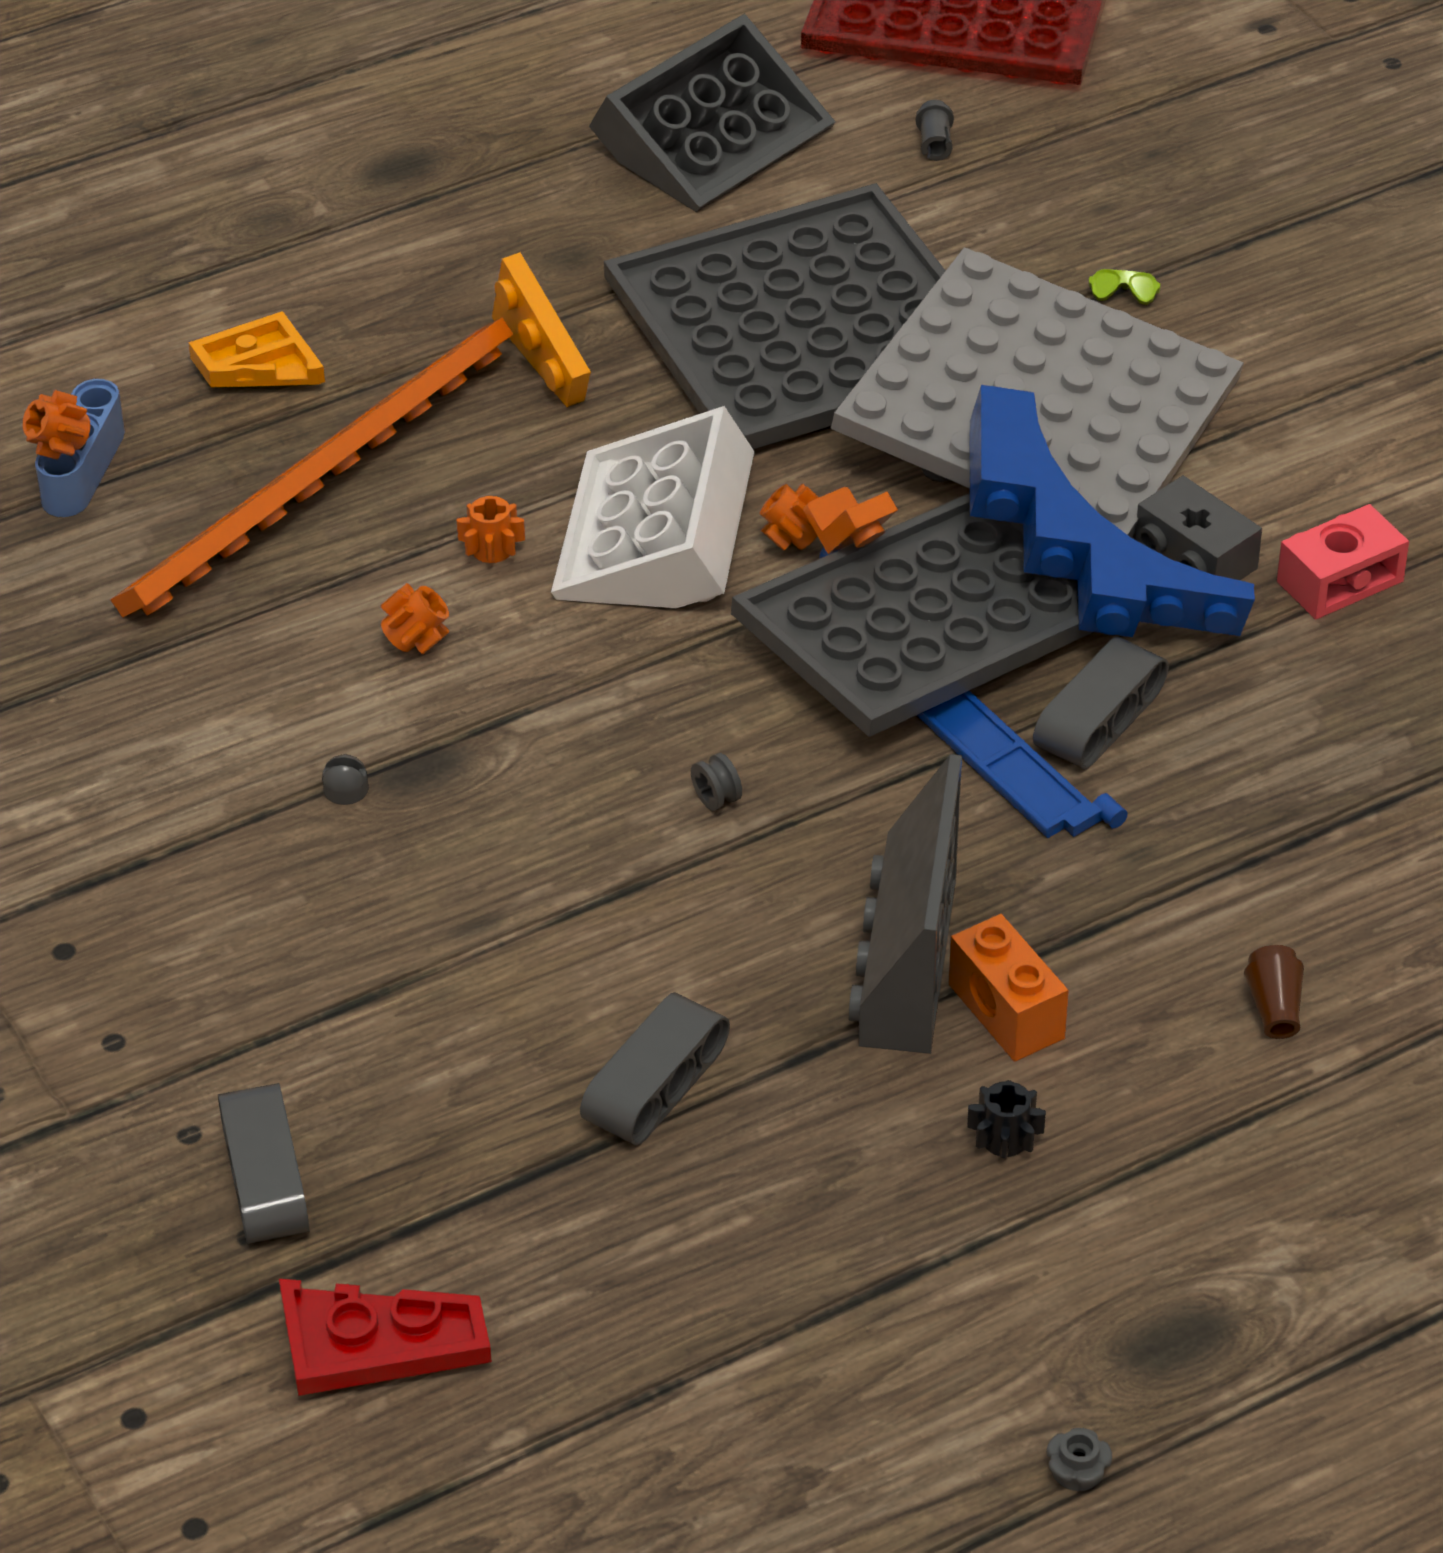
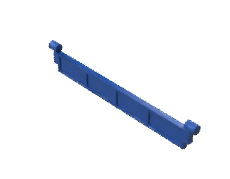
M824 547L820 552L819 558L829 555ZM967 691L916 715L958 755H962V759L1046 838H1050L1063 829L1075 837L1102 820L1112 829L1121 826L1125 822L1128 815L1127 811L1109 794H1101L1091 803L972 692Z

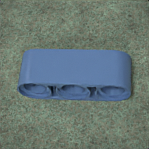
M105 379L87 380L77 385L71 393L77 396V406L87 408L86 414L90 419V433L86 443L80 449L75 450L73 456L61 453L58 460L41 455L36 457L35 467L43 509L50 515L69 517L82 512L88 506L124 438L125 429L118 387L111 381Z

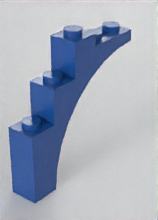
M981 385L970 419V516L1023 524L1024 573L1078 580L1079 630L1133 637L1138 623L1144 622L1161 626L1208 631L1217 634L1241 635L1255 601L1254 583L1213 575L1174 561L1128 536L1100 515L1071 485L1051 455L1038 422L1034 392Z

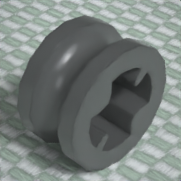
M716 753L710 757L709 764L700 761L692 765L691 779L698 797L708 809L715 811L722 808L724 799L730 803L741 799L742 784L740 777L726 755Z

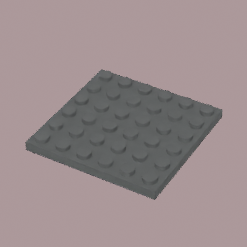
M877 183L604 261L605 279L697 411L701 414L725 406L753 449L832 426L834 412L946 271Z

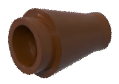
M1284 945L1261 947L1250 954L1248 958L1249 964L1244 970V976L1263 1021L1265 1035L1274 1039L1289 1038L1296 1035L1301 1028L1299 1013L1304 965L1290 947Z

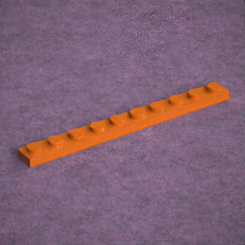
M503 317L468 336L111 598V602L122 618L139 609H142L145 615L148 616L174 598L169 591L171 587L179 581L187 587L212 570L207 561L214 555L220 553L224 559L241 549L250 541L245 533L256 524L262 531L287 514L283 507V504L294 497L300 503L325 486L320 479L321 476L329 470L336 476L361 459L356 452L366 443L370 449L377 447L397 432L392 424L403 417L406 423L410 422L432 407L428 397L437 390L441 396H445L468 379L463 371L471 365L478 371L502 355L497 346L513 335Z

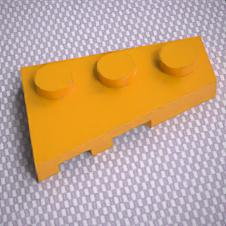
M521 252L502 258L499 278L495 283L496 295L492 312L493 320L495 321L503 317L513 332L509 339L542 377L548 388L557 395L566 407L585 401L591 374L590 369Z

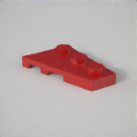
M279 1279L298 1396L492 1362L491 1347L480 1296L402 1289L395 1296L362 1294L360 1292V1285L336 1283L334 1291L304 1289L302 1288L301 1280Z

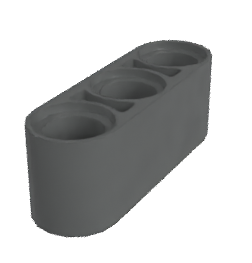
M1114 637L1042 711L1034 729L1033 743L1037 747L1082 769H1088L1157 697L1167 678L1168 661L1123 638Z
M676 992L670 993L590 1082L582 1098L580 1106L581 1118L636 1146L642 1144L719 1056L729 1035V1019Z
M276 1083L218 1094L221 1121L247 1244L310 1232L302 1182L280 1084Z

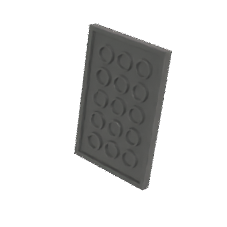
M970 493L886 529L882 536L863 547L856 548L855 544H852L733 596L731 606L732 616L869 737L1093 633L1091 631L1079 630L1078 580L1024 573L1023 524L970 516Z

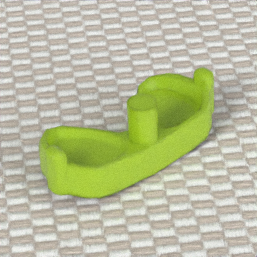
M1101 269L1089 277V287L1092 288V294L1098 301L1107 300L1120 287L1124 290L1129 288L1136 300L1144 305L1153 302L1156 294L1160 293V283L1150 273Z

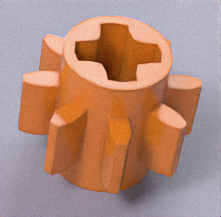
M55 390L52 397L40 394L39 399L29 404L23 417V431L27 436V442L37 444L36 454L58 460L61 453L73 456L75 450L80 449L86 443L90 433V419L86 414L87 408L76 405L77 396Z
M787 484L781 486L770 496L760 511V515L768 521L761 531L783 551L791 543L799 550L806 548L818 536L806 517L803 508L810 501L819 497L804 484H801L796 491Z
M497 496L481 497L472 504H467V517L457 519L458 541L465 542V554L467 556L474 555L476 559L485 563H498L506 560L510 555L514 556L516 554L515 542L525 541L524 519L517 517V505L514 503L509 505L506 500Z
M406 583L381 604V608L388 614L381 621L382 630L387 639L401 651L409 652L416 646L421 654H425L449 633L448 628L442 624L449 617L448 607L440 595L430 587L420 586L414 591Z

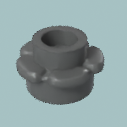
M1073 1428L1066 1434L1059 1433L1049 1441L1046 1453L1051 1458L1049 1468L1052 1475L1061 1486L1069 1490L1085 1491L1095 1487L1102 1480L1105 1468L1109 1467L1112 1463V1451L1108 1443L1099 1441L1098 1435L1086 1428ZM1074 1453H1083L1085 1456H1081V1457H1080V1456H1075V1455H1073V1454H1074Z

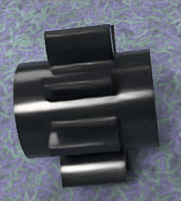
M1011 1080L995 1083L989 1088L985 1086L980 1087L979 1104L968 1105L967 1128L976 1130V1147L978 1149L985 1147L990 1153L1001 1158L1018 1155L1024 1150L1032 1152L1034 1148V1134H1043L1045 1130L1046 1111L1036 1108L1037 1091H1028L1021 1084Z

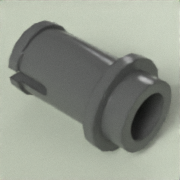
M929 100L921 106L915 117L916 125L921 131V151L923 155L928 153L927 158L930 160H943L951 154L953 149L950 128L953 126L954 115L951 108L943 101Z

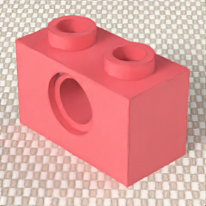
M1368 504L1281 541L1277 583L1316 620L1404 582L1409 540L1371 504Z

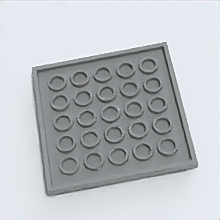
M964 247L834 412L831 429L970 488V419L981 385L1034 392L1040 428L1051 455L1071 485L1100 515L1132 538L1136 532L1139 519L1137 518L1138 504L1169 484L1239 380L1244 363L1225 355L1219 350L1202 346L1178 336L1173 331L1156 327L1132 317L1124 311L1115 310L1086 298L1076 291L1067 290L1040 279L1030 272L1021 271L994 260L984 253L975 252Z

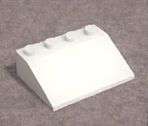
M725 406L587 451L551 590L556 600L679 608L695 602H706L718 595L724 594L754 456L753 448Z

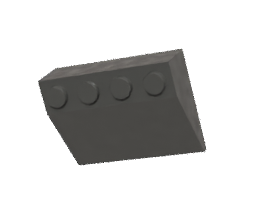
M744 13L607 95L589 127L620 164L693 211L698 212L833 127L836 121Z
M950 754L888 831L884 856H873L870 890H878V897L866 898L863 932L872 934L870 941H859L856 976L864 977L863 985H852L849 1004V1021L859 1022L860 1047L931 1054L956 885L962 755Z

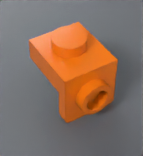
M842 487L810 501L804 506L803 511L826 552L830 554L853 543L856 548H860L873 542L885 533L882 524L895 514L898 509L888 492L858 504L850 489Z

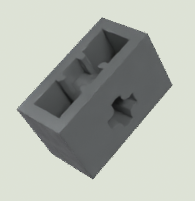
M1184 475L1138 504L1137 518L1139 519L1135 540L1174 561L1213 575L1241 580L1258 569L1262 528Z

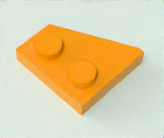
M283 311L188 342L190 359L210 387L319 385L325 382L324 366Z

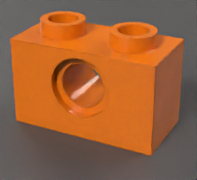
M1002 913L951 936L949 986L1014 1062L1065 1039L1069 990Z

